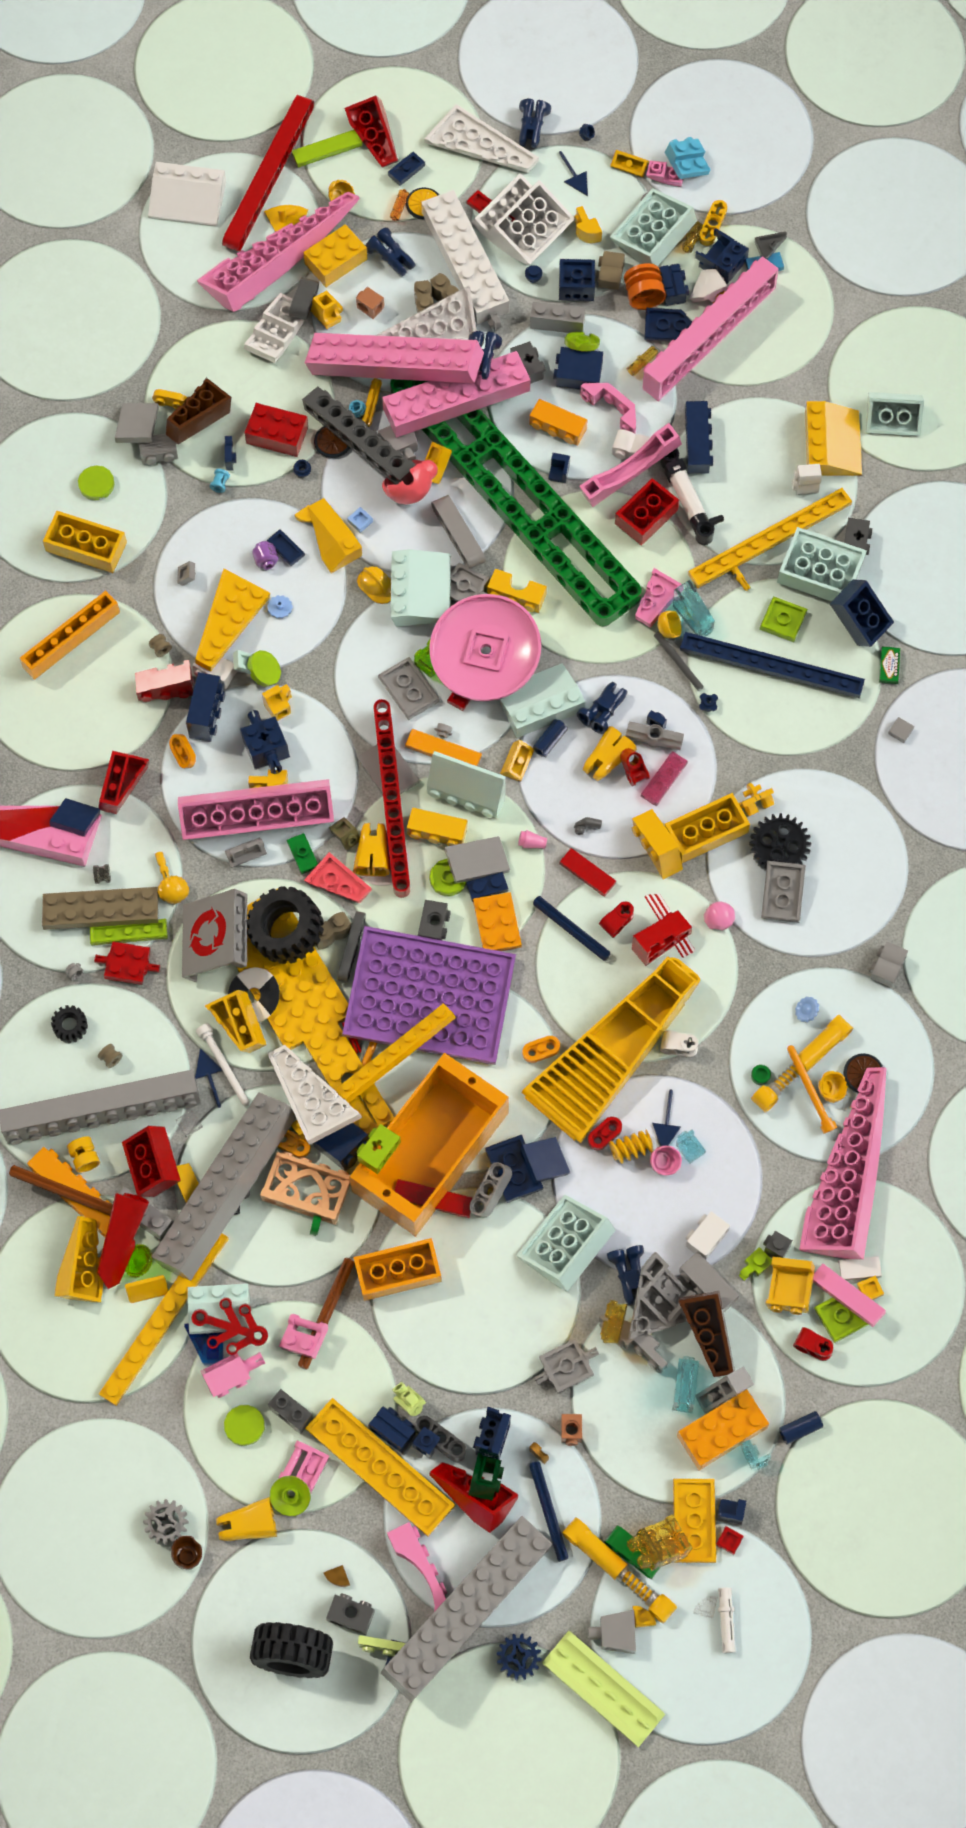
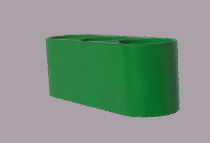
M616 1525L604 1541L609 1548L649 1579H652L664 1564V1561L618 1525Z

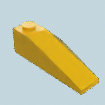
M324 498L308 506L320 556L330 573L337 571L362 556V546Z
M77 1216L57 1275L54 1296L70 1300L101 1302L103 1281L97 1273L101 1257H98L97 1253L99 1241L96 1219Z

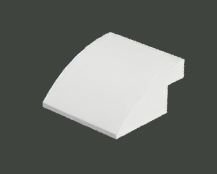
M520 173L470 223L506 254L526 265H530L575 218L540 180L532 186ZM509 214L515 218L513 222H511L512 219L508 216Z

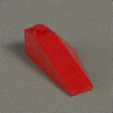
M375 95L345 107L349 124L381 167L397 162L398 158L382 100Z
M444 1462L429 1473L469 1518L489 1533L503 1523L519 1496L503 1484H500L499 1493H494L493 1501L469 1496L472 1476L466 1474L465 1470Z

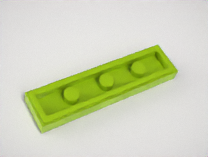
M351 130L292 150V156L299 168L361 147L363 144L355 130Z
M158 919V923L89 927L91 946L112 944V941L126 943L168 939L166 919Z

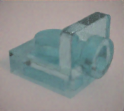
M693 1129L679 1134L676 1141V1147L689 1164L706 1153L704 1147L694 1136L695 1132Z
M750 1440L742 1443L740 1448L751 1469L757 1467L759 1470L769 1465L770 1454L758 1458L760 1454L755 1444H752Z

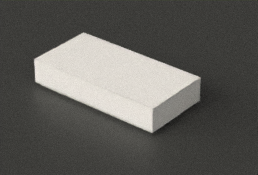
M879 1256L839 1260L840 1275L846 1281L867 1279L875 1275L876 1277L882 1276Z

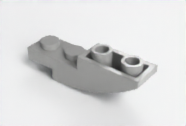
M606 1314L599 1316V1326L604 1332H610L614 1336L613 1340L619 1347L622 1348L624 1346L628 1349L633 1344L634 1351L639 1356L644 1355L649 1360L647 1362L654 1371L658 1370L662 1373L667 1368L668 1363L655 1351L659 1347V1342L651 1335L643 1334L637 1336V1338L628 1339L630 1322Z

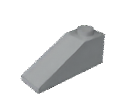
M742 1367L702 1390L695 1397L703 1412L706 1413L754 1384L745 1367Z

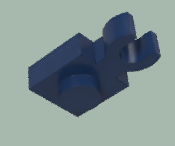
M225 436L226 471L233 470V463H237L236 452H233L232 436Z

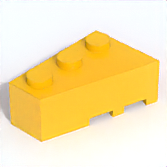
M653 809L632 818L633 827L631 828L633 834L640 839L643 848L647 851L662 879L682 871L679 845Z
M236 990L205 1005L214 1015L216 1021L226 1030L228 1036L240 1051L251 1053L267 1045L247 992Z

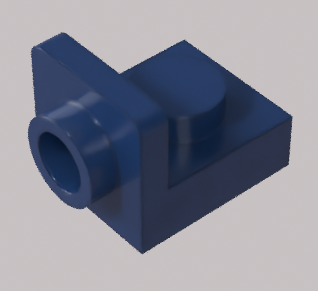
M423 1427L412 1443L413 1448L430 1459L435 1453L434 1448L440 1441V1437L426 1427Z

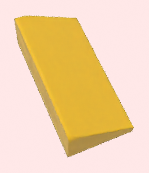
M616 150L610 167L644 177L650 161Z
M435 442L431 443L425 460H431L436 464L438 472L432 479V482L439 484L452 450Z
M521 740L513 742L500 774L517 781H522L534 752L533 748Z
M190 1163L177 1166L181 1179L177 1185L185 1203H187L199 1184Z
M164 1275L125 1285L130 1303L163 1296L168 1292Z

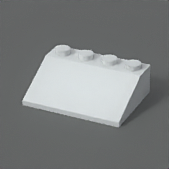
M156 162L152 178L148 218L217 226L226 187L225 170Z

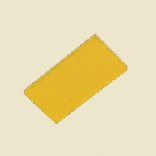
M673 1479L674 1563H716L715 1479Z

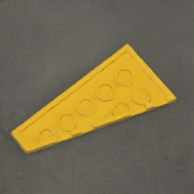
M223 568L195 663L211 672L268 601L270 592Z

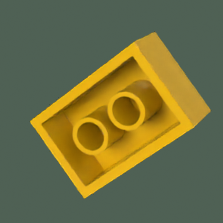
M346 224L303 252L304 264L325 287L368 259L367 247Z

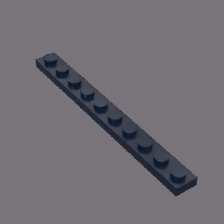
M685 632L680 647L682 652L860 698L865 679L689 632Z

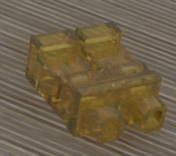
M673 1514L661 1522L639 1529L637 1534L627 1543L630 1551L640 1550L642 1555L637 1559L640 1568H650L651 1571L686 1558L693 1549L684 1532L680 1533L682 1529Z

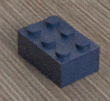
M853 579L830 603V606L857 646L872 647L894 623L867 580Z
M198 672L186 719L188 735L191 739L211 742L212 736H216L217 725L215 724L216 720L220 719V704L224 702L226 694L223 691L224 683L221 682V677L218 675Z

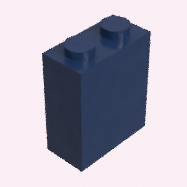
M561 347L560 354H556L555 364H558V369H554L553 379L556 380V387L581 390L583 383H600L603 351H578L569 347Z
M351 1123L312 1144L346 1172L358 1160L357 1150L363 1143L366 1144L370 1138L362 1129Z

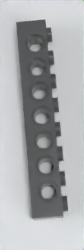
M317 386L302 399L305 411L396 485L403 481L404 484L409 485L414 480L410 469L415 466V463L412 460L408 461L401 451H396L387 440L380 438L375 430L369 429L363 420H358L351 410L347 411L340 401H335L328 391H323Z

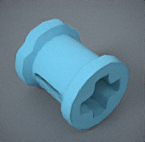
M215 469V477L209 487L215 492L223 493L225 492V484L227 479L230 478V474L224 469Z

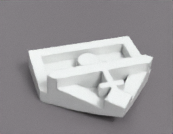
M716 269L702 270L689 299L693 303L707 299L713 303L717 294L723 292V290L726 291L728 285Z

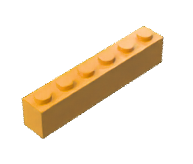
M105 590L20 657L22 667L34 680L118 615L120 610L116 600Z
M43 1147L27 1163L29 1168L38 1175L101 1199V1194L94 1187L90 1189L86 1185L87 1181L80 1174L76 1176L72 1173L73 1168L67 1162H60L57 1159L59 1157L58 1154L52 1149L48 1151ZM60 1196L79 1215L96 1219L97 1231L103 1237H106L110 1215Z

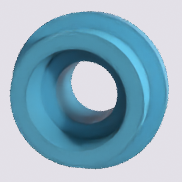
M354 400L350 403L349 410L354 413L356 418H359L365 414L366 405L362 401Z

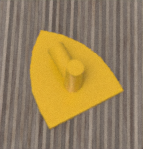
M280 205L264 212L276 232L290 223L293 225L299 223V219L307 215L308 209L296 205Z

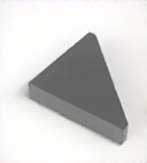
M787 232L755 237V244L760 256L768 260L787 238Z

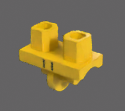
M748 783L747 790L743 792L744 797L750 795L751 798L740 802V807L744 809L748 816L759 812L755 804L756 801L760 800L764 809L774 805L771 795L774 793L772 788L757 794V791L762 789L761 785L754 786L752 783Z

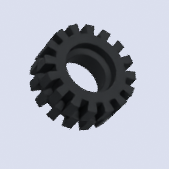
M65 1005L64 1009L60 1007L59 1012L55 1011V1016L51 1018V1026L56 1037L60 1038L63 1042L66 1040L67 1043H71V1040L77 1042V1038L82 1039V1034H86V1029H88L84 1012L79 1007L76 1009L74 1005L71 1007ZM66 1018H74L77 1021V1025L72 1030H65L62 1027L63 1021Z

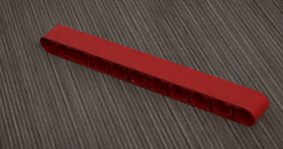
M296 95L224 234L222 246L238 252L243 248L313 111L314 100Z
M379 699L374 703L373 708L393 891L397 897L404 898L410 893V880L391 708L387 700ZM380 708L387 709L383 713L378 712ZM383 725H386V726L389 727V728L386 729V730H381V729H380V727L383 726ZM383 743L391 744L387 748L381 746ZM386 760H391L392 764L385 765L384 762ZM387 778L395 779L391 783L385 781ZM394 795L396 799L388 800L387 797ZM391 813L398 814L396 818L389 817ZM395 830L401 832L397 836H393L391 834ZM396 848L402 849V852L396 854L393 852V850ZM397 866L404 867V870L398 872L395 870V868ZM399 884H405L406 888L400 890L397 888V886Z

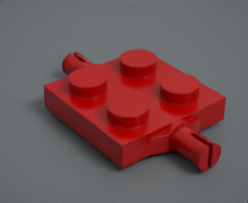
M112 941L111 949L107 956L95 955V963L106 964L104 979L142 985L144 976L148 971L160 972V965L149 963L150 947Z

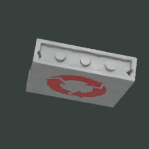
M234 888L183 905V978L197 982V975L230 964L239 968L247 967V893Z

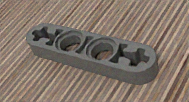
M356 911L338 972L339 981L348 982L365 924L366 913Z

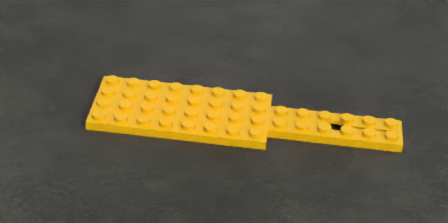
M254 902L247 905V915L249 910H253L252 904ZM293 912L285 913L276 919L271 929L272 938L286 937L295 930L299 921ZM247 935V967H236L238 972L256 967L267 970L275 977L279 986L280 996L276 1009L267 1018L269 1024L282 1046L286 1045L292 1050L304 1043L326 1082L335 1090L342 1084L341 1078L344 1074H355L364 1067L348 1039L342 1036L343 1031L339 1026V1023L343 1022L346 1018L347 1000L316 949L312 953L308 952L306 958L302 960L300 958L296 959L297 962L295 963L287 961L286 964H279L278 961L272 962L267 957L265 958L251 943V939ZM249 989L257 1002L261 997L259 989ZM375 1084L371 1085L360 1096L349 1103L362 1116L361 1119L353 1123L368 1135L373 1128H378L380 1124L386 1126L395 1118Z

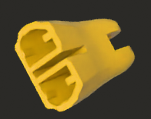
M609 726L591 755L585 761L583 771L589 774L595 766L598 767L593 775V779L599 781L622 762L620 755L624 749L632 748L636 751L637 747L633 741L626 736L622 737V734L617 729Z
M364 823L360 833L353 873L358 876L385 877L390 874L385 825L378 823L377 836H370V823Z
M270 1497L216 1518L217 1526L231 1524L232 1528L219 1532V1540L234 1541L277 1537Z

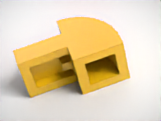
M583 206L577 207L576 215L574 216L577 237L586 243L601 242L602 230L596 217L589 219Z
M268 770V776H249V789L288 784L287 770H282L279 773L276 770L277 774H272Z

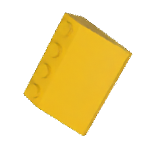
M807 401L805 408L807 465L820 464L822 476H862L859 410L826 401Z

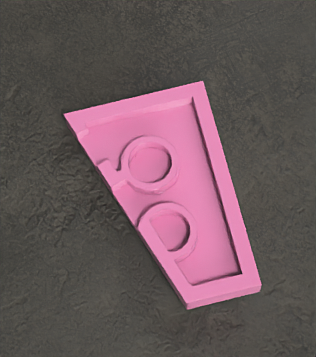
M655 568L652 571V577L648 581L646 592L635 614L636 620L650 628L658 620L659 615L670 606L684 589L683 584Z

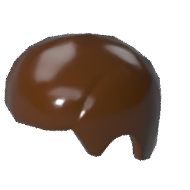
M181 1536L174 1541L171 1547V1558L174 1564L185 1570L193 1569L199 1565L202 1559V1549L194 1537Z

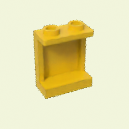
M772 1257L773 1273L769 1298L766 1299L765 1303L768 1309L777 1313H781L782 1310L790 1311L794 1315L808 1313L815 1270L813 1262Z

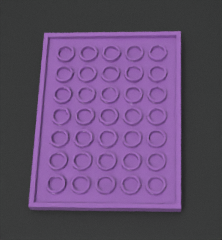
M364 926L342 1036L391 1045L444 1003L454 1013L456 1019L417 1050L439 1055L446 1053L450 1057L496 1065L516 954Z

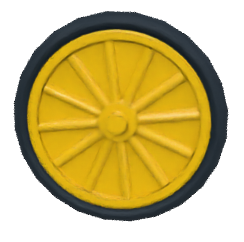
M427 187L413 190L406 199L407 211L417 219H425L422 214L421 202L436 197L439 193Z

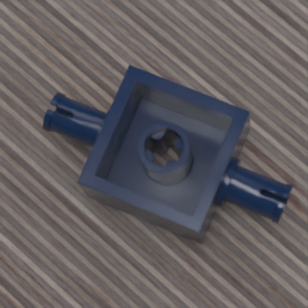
M253 710L255 717L252 711H250L247 716L251 725L240 728L251 762L255 770L269 765L271 773L277 774L275 767L278 773L282 771L279 761L290 758L287 742L275 716L262 721L257 710Z

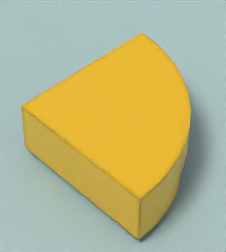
M308 506L295 514V518L298 521L312 523Z
M632 1606L635 1628L656 1625L654 1616L648 1610L641 1606Z

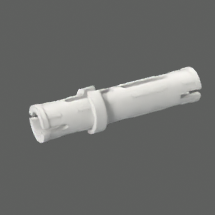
M718 1588L722 1653L736 1652L733 1612L735 1609L732 1607V1588Z

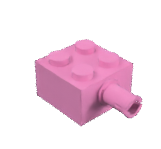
M260 1352L246 1360H241L240 1356L236 1353L200 1372L212 1396L220 1398L227 1395L229 1389L235 1386L238 1389L248 1383L247 1380L250 1379L249 1371L265 1364V1361Z

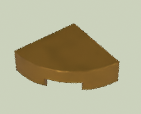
M533 1442L529 1447V1451L545 1465L549 1460V1456L541 1450L542 1448L536 1442Z
M343 1565L323 1572L326 1579L332 1584L340 1587L350 1586Z

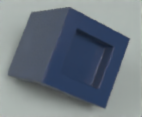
M552 453L548 477L550 481L566 483L570 467V455Z
M721 1499L717 1520L742 1524L747 1501L738 1499V1502Z

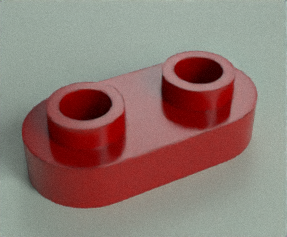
M608 1117L599 1124L588 1136L589 1146L594 1150H602L610 1141L619 1136L622 1131L620 1119ZM615 1126L616 1129L614 1131L609 1130V1127ZM599 1138L602 1142L597 1144L594 1140Z

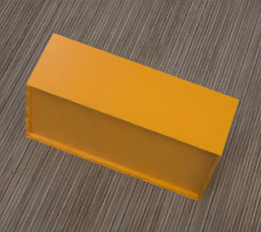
M444 1053L387 1127L400 1136V1145L378 1174L359 1163L349 1176L352 1192L416 1237L436 1211L435 1207L447 1191H451L508 1115L509 1097ZM379 1145V1147H375V1146H374V1151H376V1149H380V1150H381V1146H380V1145ZM398 1179L436 1188L423 1206L410 1203L394 1191Z

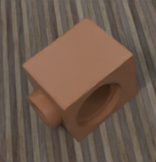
M367 286L356 297L357 308L374 319L384 308V297Z
M582 1414L561 1415V1442H566L568 1446H576L578 1443H582ZM574 1426L577 1429V1433L570 1435L566 1432V1428Z

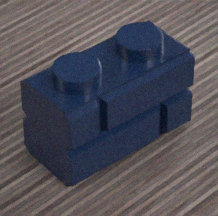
M680 264L660 266L662 283L666 293L665 305L685 303L686 297L689 295L688 285H684L686 280L685 271L681 270Z
M383 1406L371 1420L368 1428L402 1453L416 1434V1431L413 1429L415 1426L407 1419L402 1421L398 1418L399 1414L393 1408L389 1407L387 1409Z

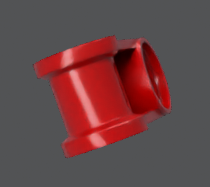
M632 748L624 749L620 759L630 785L635 786L637 782L643 779H650L641 754ZM634 755V759L629 762L630 756Z
M627 901L619 903L601 919L599 925L614 938L633 919V905ZM622 910H623L624 912H626V911L628 910L629 913H628V914H627V913L622 914Z
M805 1327L801 1328L793 1344V1347L800 1352L809 1354L821 1361L830 1359L834 1348L833 1343L829 1339ZM823 1347H827V1350L824 1353L821 1352V1349Z

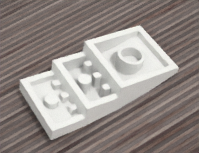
M282 293L275 298L263 312V317L254 327L251 337L245 342V350L276 363L305 321L289 316L292 298Z

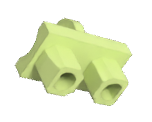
M400 1382L392 1389L396 1394L393 1400L410 1416H417L421 1413L426 1402L411 1387H406L405 1384Z

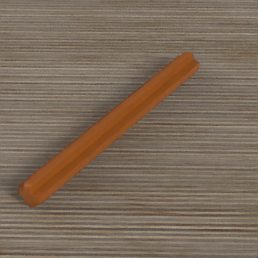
M13 1165L10 1168L9 1174L14 1178L111 1215L113 1204L18 1166Z
M344 1258L316 1323L322 1322L328 1325L354 1266L352 1259ZM312 1330L311 1335L315 1336L317 1332ZM301 1355L298 1366L307 1370L312 1358Z

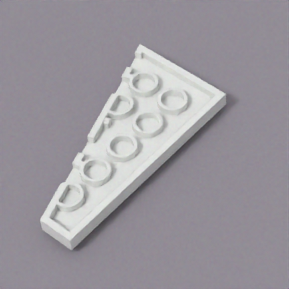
M457 104L424 139V142L526 173H529L539 161L538 156Z
M468 285L375 336L468 340L469 335L477 331L470 286Z
M286 1045L268 1053L309 1145L362 1118L357 1110L340 1097L309 1066L305 1065Z

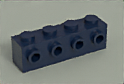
M686 401L687 474L709 473L710 466H713V455H710V451L713 449V441L709 440V435H712V424L708 423V419H711V408H708V401Z

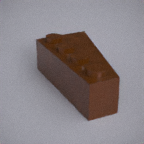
M206 377L203 384L194 390L192 396H188L185 399V403L179 406L167 418L166 435L179 445L229 414L232 397Z
M720 1291L680 1297L678 1302L685 1313L713 1377L724 1376L734 1372L735 1367Z

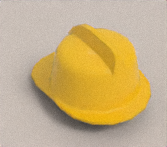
M365 567L358 575V587L376 603L385 604L390 602L391 579L378 567Z

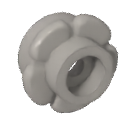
M490 314V318L487 319L491 329L494 328L497 331L498 328L502 327L497 314Z
M438 723L437 728H434L437 731L436 735L447 738L448 735H452V727Z
M71 963L68 965L65 976L72 981L77 980L83 974L81 964Z

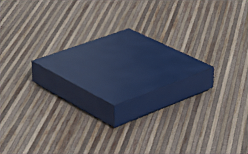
M65 798L50 819V826L85 837L100 815V809Z
M556 1137L524 1144L520 1147L534 1183L566 1176L570 1173Z

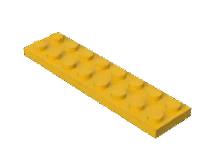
M334 1398L325 1405L305 1428L427 1537L431 1535L455 1507V1504Z

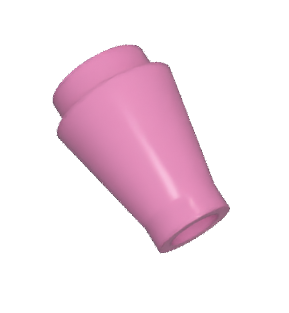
M528 830L521 831L518 845L522 846V848L545 849L547 838Z

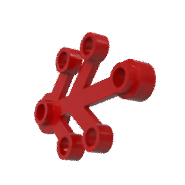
M228 1297L222 1298L219 1305L225 1311L230 1322L209 1316L204 1309H197L192 1314L191 1319L196 1326L209 1324L227 1330L218 1336H210L208 1338L207 1345L211 1349L217 1348L220 1343L238 1334L246 1337L237 1343H228L226 1351L230 1355H235L238 1350L250 1344L261 1346L268 1339L267 1330L263 1326L256 1324L251 1314V1306L246 1303L239 1307V1313L245 1317L249 1328L241 1326L232 1308V1301ZM224 1300L229 1302L230 1305L228 1307L222 1305ZM244 1306L248 1307L249 1312L243 1313L241 1308ZM201 1313L204 1315V1319L198 1320L196 1315ZM256 1332L262 1334L260 1339L255 1338L254 1334ZM215 1339L217 1344L213 1346L209 1341ZM234 1345L236 1351L231 1352L229 1346Z

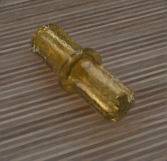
M699 221L686 234V240L682 246V250L686 253H691L696 242L700 239L699 234L703 224Z
M651 346L642 355H638L637 359L627 367L629 374L635 376L658 354V350Z

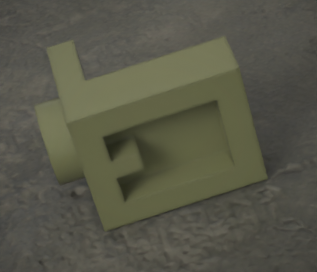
M345 817L329 827L331 833L341 841L345 850H349L359 843L360 836L357 829Z

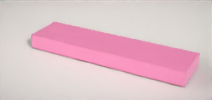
M822 1264L814 1273V1284L870 1326L874 1327L885 1315L886 1310L825 1264Z

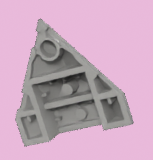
M654 1252L641 1268L628 1339H634L639 1335L654 1333L674 1327L679 1323L688 1322L678 1300L680 1297L697 1294L688 1290L667 1269L669 1265L657 1252Z

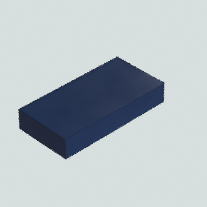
M281 529L267 539L269 543L275 546L277 553L290 566H293L305 556V553Z

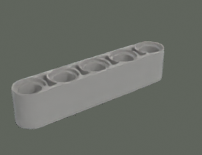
M447 495L431 502L435 515L467 569L485 563V556L450 496Z

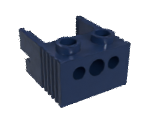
M715 228L713 236L717 237V242L706 255L696 251L695 259L700 261L699 267L703 270L716 269L722 275L726 284H728L745 264L749 248Z
M560 259L559 300L594 301L595 260Z
M487 1407L486 1418L482 1417L479 1429H482L480 1437L476 1436L473 1445L476 1455L480 1453L483 1456L500 1460L511 1425V1415L501 1414L499 1410ZM491 1433L493 1437L487 1438L486 1434Z

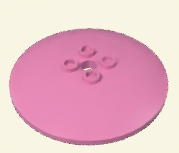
M495 594L470 596L448 608L437 621L430 639L431 663L437 677L453 693L474 701L502 699L521 689L534 674L541 656L539 629L531 614L512 599ZM486 646L491 648L489 654L481 653L482 648Z

